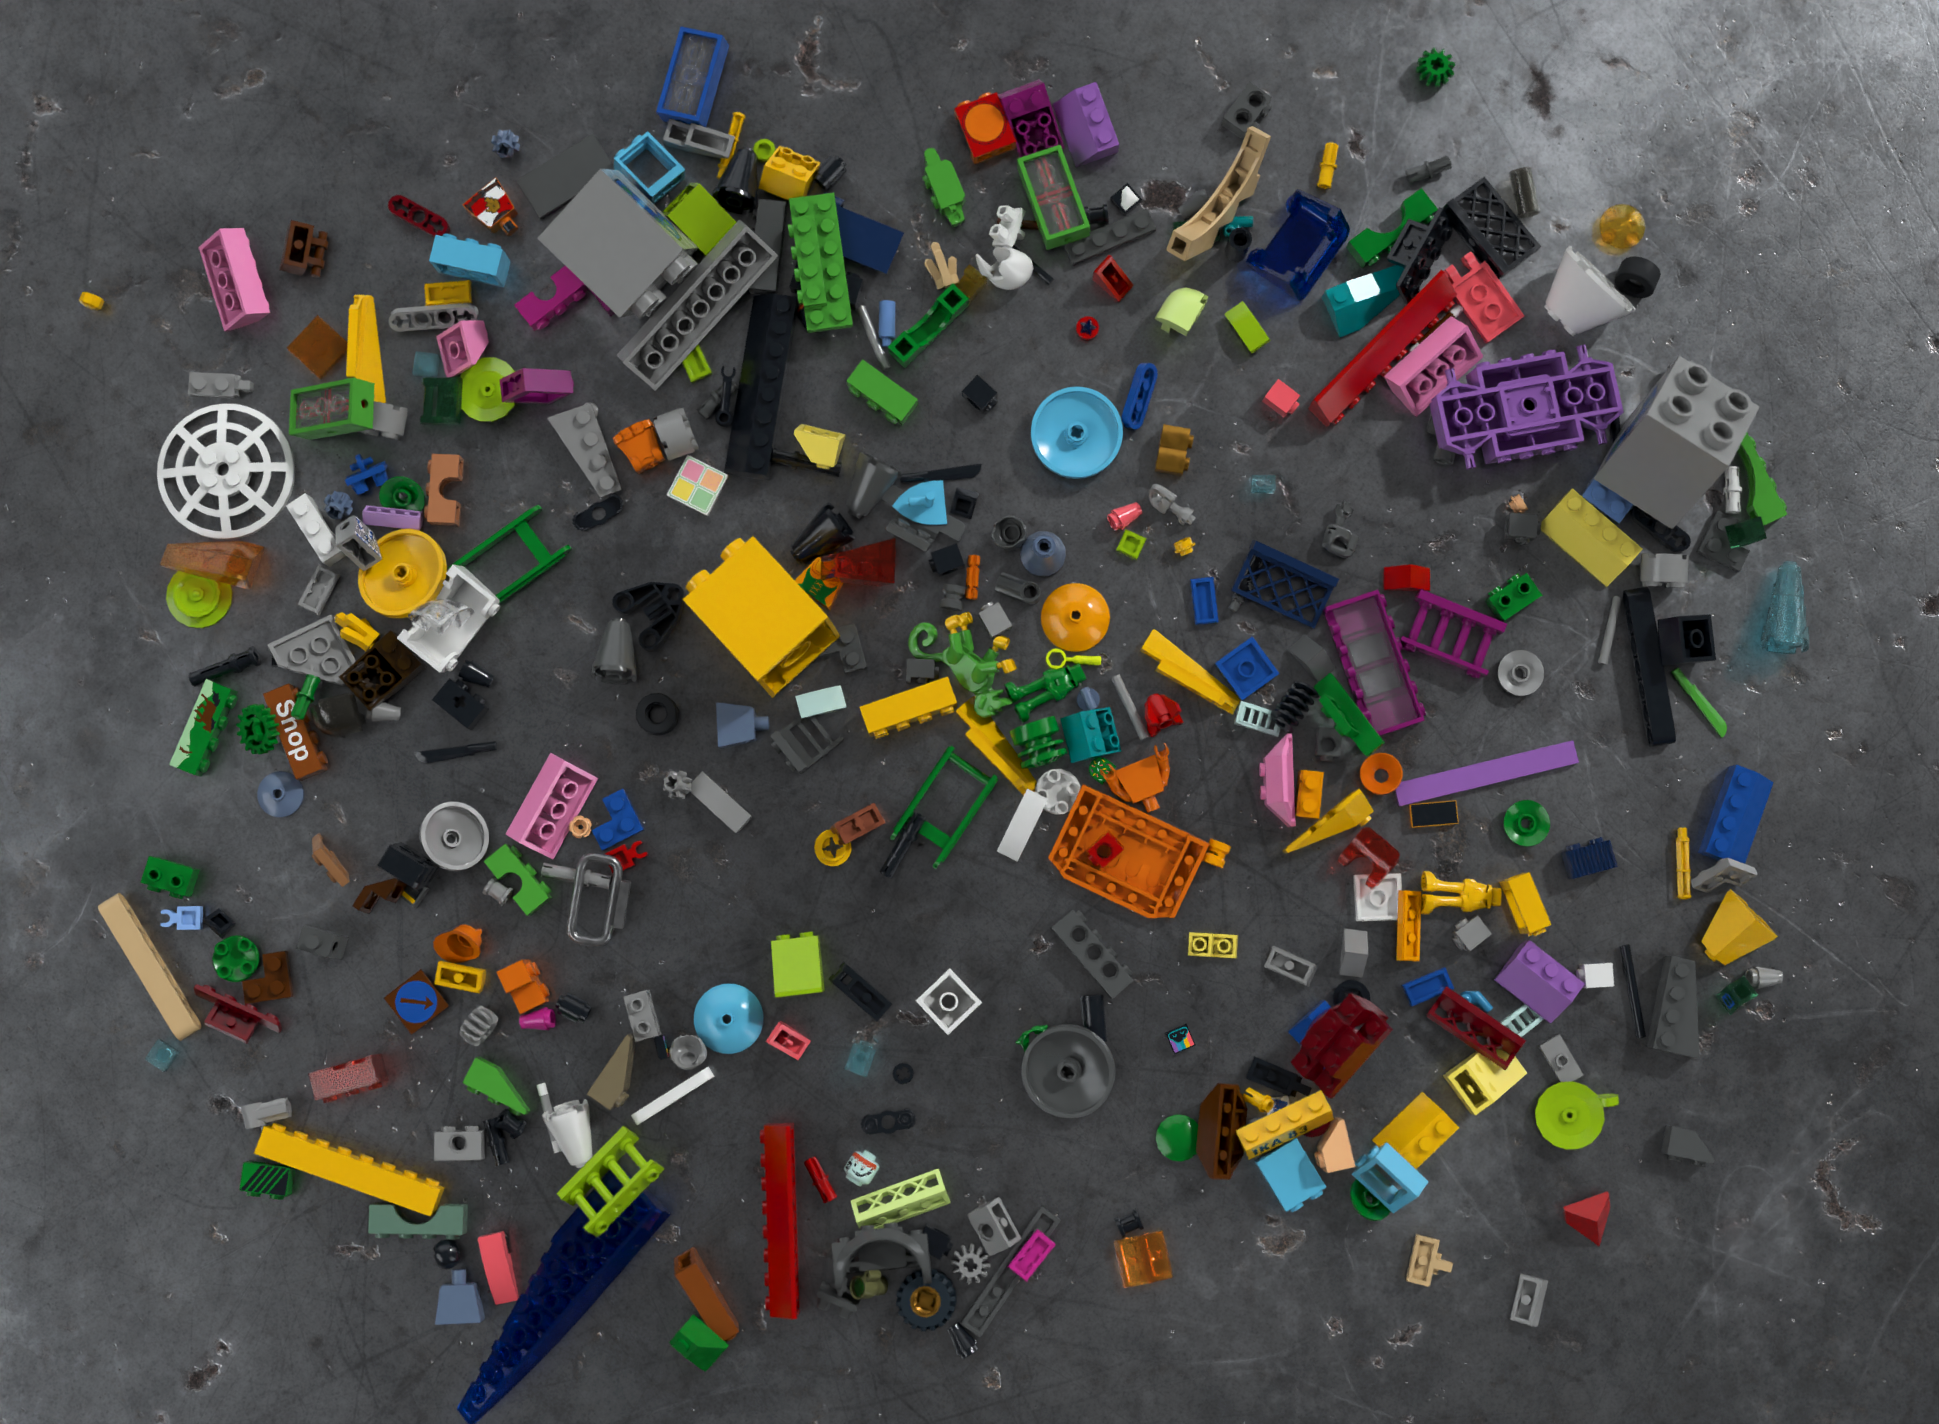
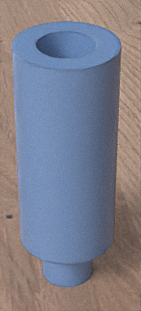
M891 300L879 302V339H882V347L886 348L891 344V340L895 339L896 302Z

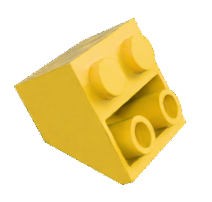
M779 146L764 165L759 189L786 200L807 196L813 184L815 172L820 167L821 162L814 160L810 156H803L793 152L790 148Z

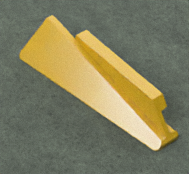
M354 295V304L349 307L346 377L375 383L374 401L386 403L374 297L371 295Z

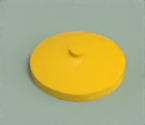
M400 529L384 535L377 540L382 560L365 571L359 568L358 586L361 596L368 606L383 616L389 618L413 616L426 609L443 588L442 583L446 579L447 573L445 554L433 538L419 530Z

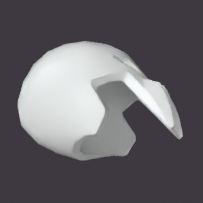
M996 246L993 250V255L997 262L992 266L976 254V261L981 275L987 276L995 287L1014 290L1026 284L1031 277L1033 271L1032 260L1021 251L1010 247Z

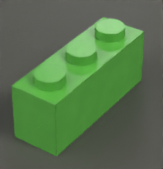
M863 359L846 380L849 387L848 391L857 398L861 395L867 400L866 404L875 411H878V409L886 414L884 417L893 424L898 422L900 425H903L918 405L917 398Z

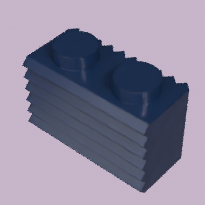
M1599 837L1588 840L1590 845L1581 847L1580 843L1566 846L1567 851L1561 852L1568 879H1575L1618 867L1611 841H1603V838Z

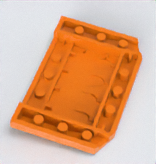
M1083 784L1048 858L1065 879L1147 918H1175L1210 844L1167 822ZM1109 830L1124 846V850L1104 868L1100 865L1096 867L1087 857L1089 855L1087 850ZM1101 845L1098 847L1097 852L1101 856H1108L1111 849L1107 845Z

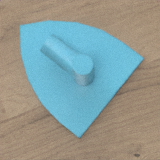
M943 480L923 482L909 488L899 496L892 507L902 516L913 522L923 525H946L947 517Z

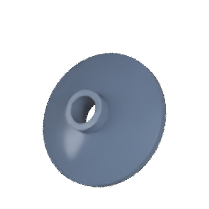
M277 771L267 775L261 781L257 791L260 807L267 814L274 817L292 815L299 809L304 798V790L300 780H296L293 774L284 771ZM276 790H281L282 795L280 798L275 797Z

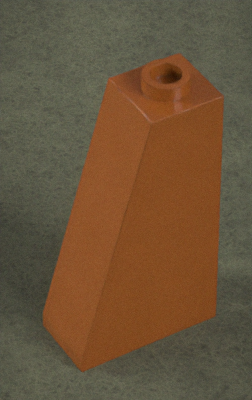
M693 1246L674 1258L675 1276L706 1325L725 1342L730 1341L739 1332L738 1322Z

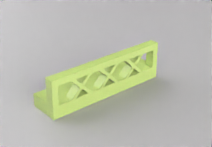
M939 1168L850 1200L859 1229L860 1226L874 1225V1229L884 1228L883 1224L898 1223L951 1203ZM937 1178L939 1185L930 1188L925 1186L927 1181ZM909 1187L915 1188L913 1194L903 1195L905 1189ZM887 1195L893 1196L891 1202L881 1203L883 1197ZM865 1203L871 1204L869 1210L859 1213L858 1206Z

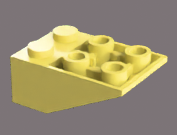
M1501 1049L1496 1050L1497 1056L1504 1061L1508 1059L1509 1054ZM1476 1051L1446 1072L1443 1077L1468 1112L1476 1116L1508 1091L1527 1072L1516 1057H1514L1508 1068L1504 1070Z

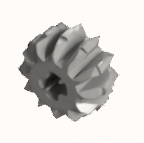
M481 1005L474 1009L467 1019L464 1020L463 1025L460 1027L459 1035L468 1044L477 1047L489 1038V1035L497 1026L498 1017L493 1011Z
M973 1243L970 1244V1251H967L965 1245H961L963 1254L958 1251L953 1253L959 1260H951V1265L958 1266L952 1270V1273L957 1274L961 1272L958 1281L961 1282L966 1276L968 1285L971 1284V1277L975 1278L976 1283H980L978 1274L987 1277V1272L982 1268L988 1269L991 1266L988 1262H982L987 1260L989 1255L984 1254L980 1256L983 1247L980 1246L975 1252ZM968 1258H972L973 1262L977 1264L976 1267L973 1266L972 1270H969L968 1266L964 1264L965 1261L968 1262Z

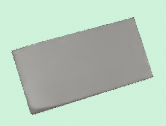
M1276 946L1272 947L1264 965L1265 968L1306 987H1309L1318 967L1316 964Z

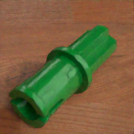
M311 674L306 675L301 691L296 694L298 698L291 712L293 718L297 720L305 718L310 703L315 700L313 696L320 683L318 677Z

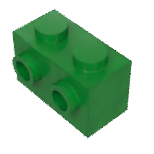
M1517 573L1507 580L1509 585L1503 589L1498 586L1488 593L1490 597L1485 600V603L1497 620L1504 622L1543 596L1528 573L1522 576Z
M149 856L140 883L148 885V890L161 893L163 889L170 891L169 896L183 899V896H192L200 870L159 857Z

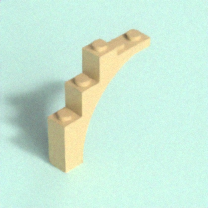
M1254 126L1247 129L1242 146L1226 176L1205 205L1189 221L1173 230L1166 251L1186 261L1212 248L1219 228L1233 221L1239 202L1254 194L1260 178L1258 171L1271 139L1270 135Z

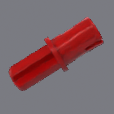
M811 1157L807 1159L804 1165L813 1180L812 1186L815 1185L823 1203L825 1204L835 1199L837 1195L828 1180L829 1176L825 1175L817 1158Z

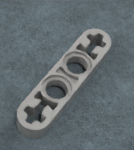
M472 303L397 308L390 314L389 325L393 330L400 332L450 328L459 321L477 320L479 311ZM465 310H467L469 314H472L471 318H467L466 315H463ZM446 311L451 315V319L443 321L439 318V313ZM455 311H457V315H459L458 320L455 319V318H456V312H455ZM424 313L428 316L429 321L421 323L416 319V315ZM397 316L404 320L402 324L395 320Z

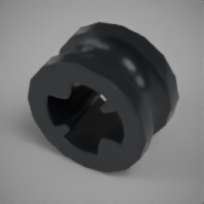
M899 1063L895 1066L893 1078L897 1083L907 1084L912 1080L914 1071L909 1064ZM903 1067L908 1068L907 1073L910 1072L909 1078L905 1077L903 1080H900L898 1078L900 1075L896 1074L897 1070H902Z

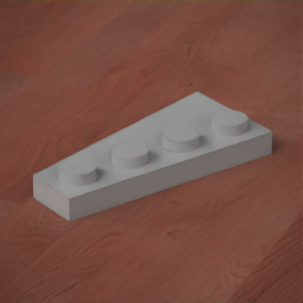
M591 403L547 418L600 497L623 490Z

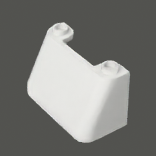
M452 565L446 574L450 580H444L442 583L444 587L441 589V592L421 617L412 622L414 626L409 631L403 629L397 637L398 640L440 673H444L447 670L451 672L457 666L458 657L487 619L490 616L493 617L500 609V605H498L500 600L470 571L459 565Z

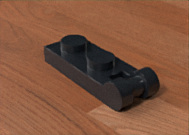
M843 961L839 966V971L835 975L832 974L829 980L878 1022L891 1007L892 1003ZM848 974L852 980L846 986L842 980Z

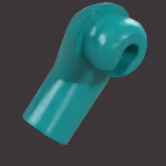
M1234 216L1232 222L1223 226V234L1229 237L1230 233L1236 228L1253 227V216Z

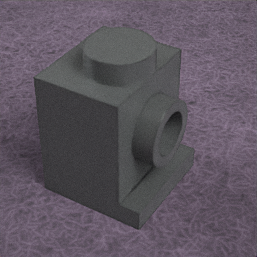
M907 658L906 683L911 684V679L916 680L915 683L927 684L929 680L939 679V666L935 665V660Z

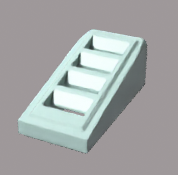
M1240 701L1234 725L1276 737L1279 736L1281 729L1276 723L1273 730L1269 729L1272 710ZM1248 709L1250 710L1247 721H1244L1245 711ZM1258 712L1259 715L1257 718L1256 724H1253L1252 720L1254 713ZM1263 714L1268 715L1265 727L1260 726Z
M1523 1004L1500 1021V1023L1522 1037L1544 1019L1529 1008L1536 1018L1533 1020L1526 1011L1529 1007ZM1520 1014H1521V1015L1523 1016V1018L1526 1020V1022L1528 1023V1025H1525V1023H1524V1022L1522 1021V1019L1519 1017ZM1512 1020H1514L1516 1025L1519 1027L1520 1031H1518L1512 1024Z

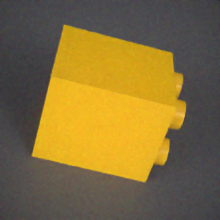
M754 536L746 543L741 538H738L722 551L720 557L724 562L710 574L707 570H702L689 580L685 587L689 594L683 600L773 698L840 637V634L823 610Z

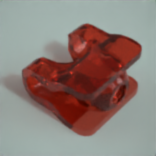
M1364 827L1341 853L1338 862L1345 867L1356 858L1363 857L1368 859L1373 865V871L1365 883L1368 888L1373 890L1398 864L1400 854L1370 827Z

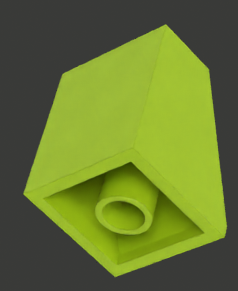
M689 183L662 211L698 247L697 251L701 255H707L736 223L700 183Z
M813 932L799 933L800 938L790 939V934L776 936V941H771L775 998L825 991L819 936H813Z

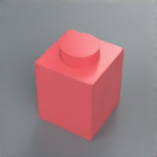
M1278 379L1265 395L1262 402L1284 418L1287 413L1292 415L1300 404L1297 400L1300 395Z

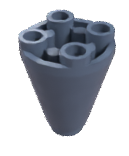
M1039 531L1026 538L1021 547L1020 556L1023 566L1031 575L1044 577L1051 576L1062 568L1066 552L1063 542L1054 533ZM1043 543L1045 544V546L1049 547L1048 550H1040V547L1043 545Z

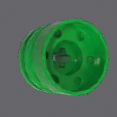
M1055 716L1036 720L1009 731L1014 746L1025 745L1026 749L1017 754L1018 758L1029 756L1028 760L1020 763L1022 769L1039 768L1056 762L1060 757L1067 754L1066 748L1055 750L1056 746L1064 743L1063 739L1052 740L1051 738L1052 735L1060 731Z

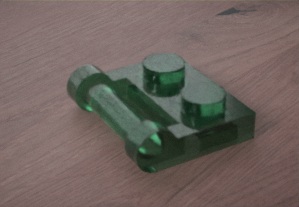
M424 377L422 379V385L424 386L423 416H420V424H460L463 379L459 377ZM434 387H438L436 416H432Z

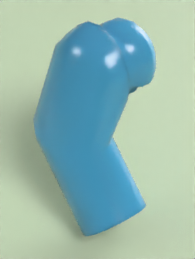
M1464 991L1460 994V996L1485 1013H1488L1493 1008L1479 991Z

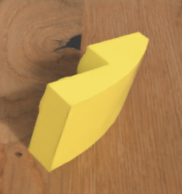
M1189 932L1188 956L1237 958L1238 935Z

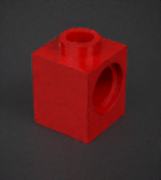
M1108 830L1088 848L1089 855L1087 857L1096 867L1100 865L1104 868L1124 850V846ZM1107 845L1111 852L1108 856H1101L1097 852L1098 847Z

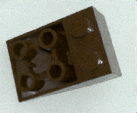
M391 630L339 676L369 711L405 687L427 668L410 648L397 639L399 635Z

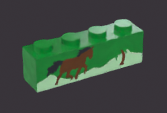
M205 680L169 765L201 777L203 773L207 772L210 766L209 758L211 753L215 752L219 745L218 737L220 732L228 724L229 718L227 716L229 711L237 703L238 697L236 695L238 691L213 681Z

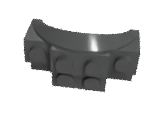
M898 1223L883 1224L884 1228L874 1229V1225L860 1226V1231H855V1237L852 1240L851 1237L837 1238V1243H832L837 1293L846 1292V1274L864 1273L866 1270L885 1271L921 1267L923 1283L932 1284L928 1235L922 1234V1230L908 1231L907 1235L904 1233L902 1226L898 1227ZM906 1249L911 1252L910 1257H907ZM857 1254H858L859 1262H855V1258H854V1257H855Z

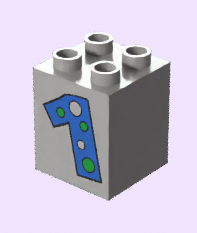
M600 169L538 237L619 318L636 315L639 319L645 315L650 317L667 299L660 289L667 282L670 285H673L676 281L679 284L682 283L698 266V263L691 257L698 247L619 170Z
M1679 356L1625 421L1593 479L1673 529L1729 467L1759 406L1751 402L1744 392L1731 389L1712 377L1703 366L1690 363Z

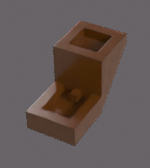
M392 878L364 886L352 906L361 912L370 914L380 897L396 904L407 884L397 878Z

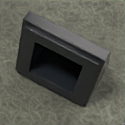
M957 487L950 513L972 519L979 493Z

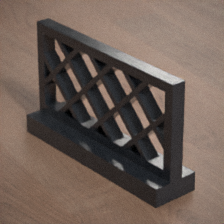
M1485 177L1456 198L1451 199L1443 207L1453 229L1481 263L1484 261L1488 263L1498 279H1501L1506 273L1541 247ZM1481 185L1488 192L1487 198L1476 197L1477 188ZM1461 200L1471 201V211L1463 210L1458 202ZM1475 203H1486V213L1475 212ZM1491 204L1498 205L1502 209L1501 216L1490 214ZM1474 217L1486 218L1485 228L1477 227L1474 223ZM1490 219L1501 221L1500 231L1489 229ZM1505 222L1513 223L1516 227V233L1505 232ZM1489 234L1500 236L1499 246L1492 245L1488 241ZM1504 237L1515 238V248L1503 247ZM1520 239L1527 240L1532 248L1528 251L1519 249ZM1503 252L1514 253V261L1510 265L1503 259Z

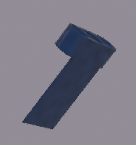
M835 196L843 257L887 274L904 232L843 208L845 200Z

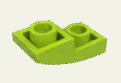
M1244 301L1224 314L1251 354L1271 341Z

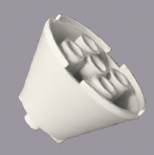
M1569 245L1565 249L1544 307L1548 310L1547 313L1555 321L1561 319L1560 322L1564 325L1565 330L1572 336L1633 313L1636 309L1624 295H1621L1615 289L1616 286L1578 251L1574 253L1573 247Z

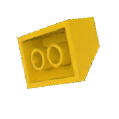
M1421 1092L1372 1141L1378 1147L1387 1142L1408 1163L1417 1169L1459 1127L1425 1093Z

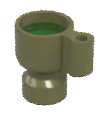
M866 1270L864 1275L854 1276L850 1281L851 1295L857 1300L869 1299L874 1295H885L888 1290L887 1279L881 1276L879 1270Z

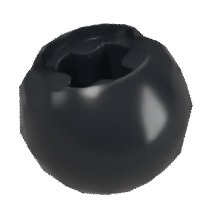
M441 1240L433 1248L435 1261L441 1269H451L461 1260L458 1256L460 1254L454 1240Z

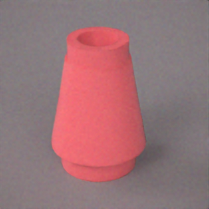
M1135 502L1111 510V513L1107 515V519L1113 530H1123L1143 512L1140 505Z

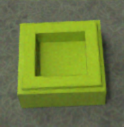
M1125 529L1116 551L1137 560L1147 538Z

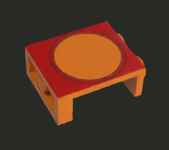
M990 92L984 93L977 100L972 102L969 100L963 101L954 108L955 118L959 120L971 150V158L974 164L1016 149V139L997 92L993 94Z

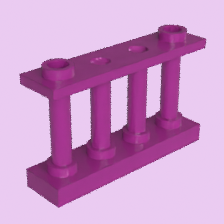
M1420 589L1414 601L1419 603L1418 606L1420 608L1408 638L1404 636L1399 638L1402 648L1412 653H1415V650L1466 670V674L1473 678L1479 679L1480 676H1486L1489 670L1481 668L1490 643L1493 636L1504 633L1507 623ZM1433 608L1441 611L1440 615L1442 616L1430 646H1426L1417 642L1428 611ZM1456 617L1462 620L1463 626L1452 654L1449 655L1438 649L1450 619ZM1476 625L1483 628L1484 636L1473 664L1461 660L1460 656L1471 628H1474Z

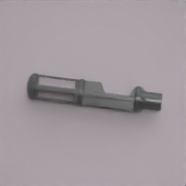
M1257 556L1254 557L1250 564L1252 572L1264 568L1262 559ZM1260 573L1253 575L1255 581L1259 578ZM1251 577L1242 579L1238 589L1245 592L1251 590L1254 586ZM1235 592L1229 609L1237 612L1240 605L1245 603L1246 597Z

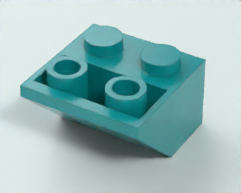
M1110 707L1082 711L1060 718L1071 763L1121 752Z

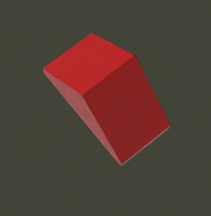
M1108 255L1093 273L1092 280L1118 302L1134 286L1111 255Z
M1408 564L1383 568V591H1419L1420 589L1430 591V568Z

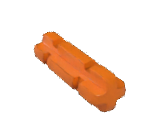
M969 555L965 598L967 600H976L978 595L976 588L979 581L978 566H980V556Z

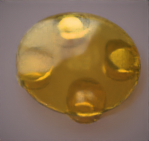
M1617 204L1608 208L1600 220L1601 239L1604 243L1615 248L1626 249L1634 247L1642 239L1645 232V221L1642 214L1636 208L1627 204Z

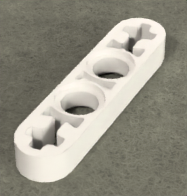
M709 1066L632 1114L631 1116L636 1125L644 1122L713 1078L714 1074Z

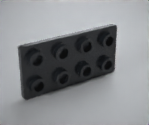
M1438 208L1429 226L1408 219L1387 256L1388 262L1405 268L1396 283V287L1405 304H1408L1419 293L1422 282L1429 277L1432 264L1441 255V248L1452 235V226L1443 208Z

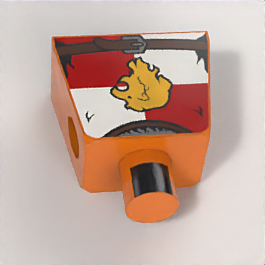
M496 177L462 204L472 217L493 234L502 229L507 236H511L518 230V226L512 220L518 213Z

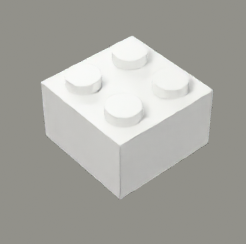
M951 968L916 1000L947 1035L982 1003Z

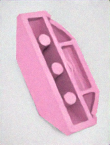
M1287 733L1263 758V763H1259V776L1263 777L1264 786H1260V799L1264 800V805L1287 827H1295L1292 733Z

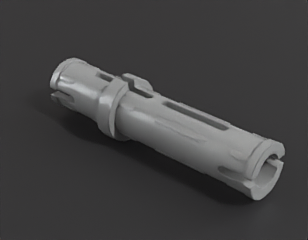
M543 863L544 867L541 869V877L574 883L575 868ZM587 869L583 885L587 888L593 886L610 890L613 876L596 873L591 869Z

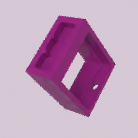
M522 368L500 379L502 402L551 404L574 393V381L571 370Z

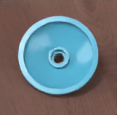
M721 984L711 988L700 998L694 1012V1027L698 1037L701 1038L708 1048L723 1054L738 1053L750 1047L759 1037L764 1023L763 1009L758 998L749 989L737 984ZM726 1014L731 1016L729 1024L723 1021V1017Z

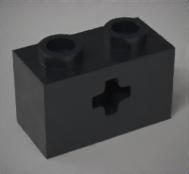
M449 678L432 701L467 729L473 730L489 710L484 705L487 701L477 693L472 696L466 690L469 687L461 680L457 679L455 682ZM460 698L466 703L465 707L460 706L458 702Z

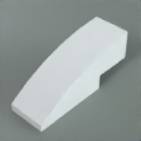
M1029 789L1026 790L997 852L1018 862L1048 801L1047 798Z

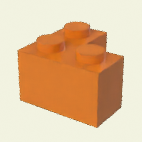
M530 959L520 960L497 971L505 992L511 993L520 1014H524L549 1002V990L545 983L541 984L538 975H540L539 968Z

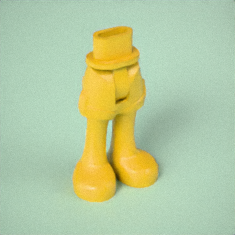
M1423 871L1421 889L1423 891L1459 893V896L1422 894L1421 914L1428 915L1435 908L1444 906L1460 907L1463 912H1473L1478 909H1490L1491 906L1500 907L1501 888H1492L1490 884L1485 885L1468 878L1462 882H1446L1437 879L1430 871Z

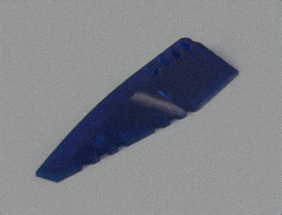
M620 1166L622 1170L627 1174V1176L631 1179L633 1176L630 1175L622 1166ZM611 1170L601 1180L613 1196L624 1187ZM595 1188L585 1198L596 1213L607 1204ZM647 1189L599 1237L592 1235L583 1228L590 1220L579 1206L554 1234L550 1241L552 1245L548 1252H544L540 1262L542 1263L537 1272L531 1275L528 1281V1288L518 1298L502 1327L504 1331L499 1340L494 1341L490 1356L486 1362L483 1361L479 1368L480 1374L476 1381L470 1384L457 1408L468 1424H475L554 1348L671 1215L664 1205Z

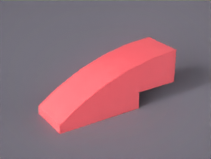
M504 1231L478 1237L480 1253L495 1305L519 1300L511 1254L508 1253Z

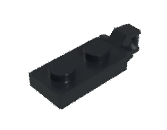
M1255 1056L1245 1077L1287 1096L1295 1097L1297 1092L1309 1096L1312 1089L1301 1084L1302 1077L1298 1076V1074Z

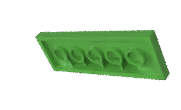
M834 193L789 198L792 224H788L789 237L795 240V246H791L792 259L798 261V268H794L796 282L801 283V290H797L799 304L804 305L807 333L853 327Z

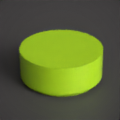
M760 139L754 144L753 151L757 155L759 162L766 163L776 151V148L772 141Z
M1618 1094L1597 1095L1603 1107H1614L1619 1104Z

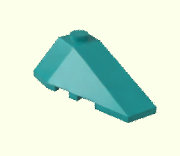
M1395 265L1325 290L1322 299L1339 338L1361 330L1400 296L1396 283L1405 268Z

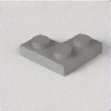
M1724 858L1719 860L1710 869L1701 871L1697 877L1690 881L1694 889L1708 893L1725 882L1740 887L1758 875L1755 867L1730 858Z

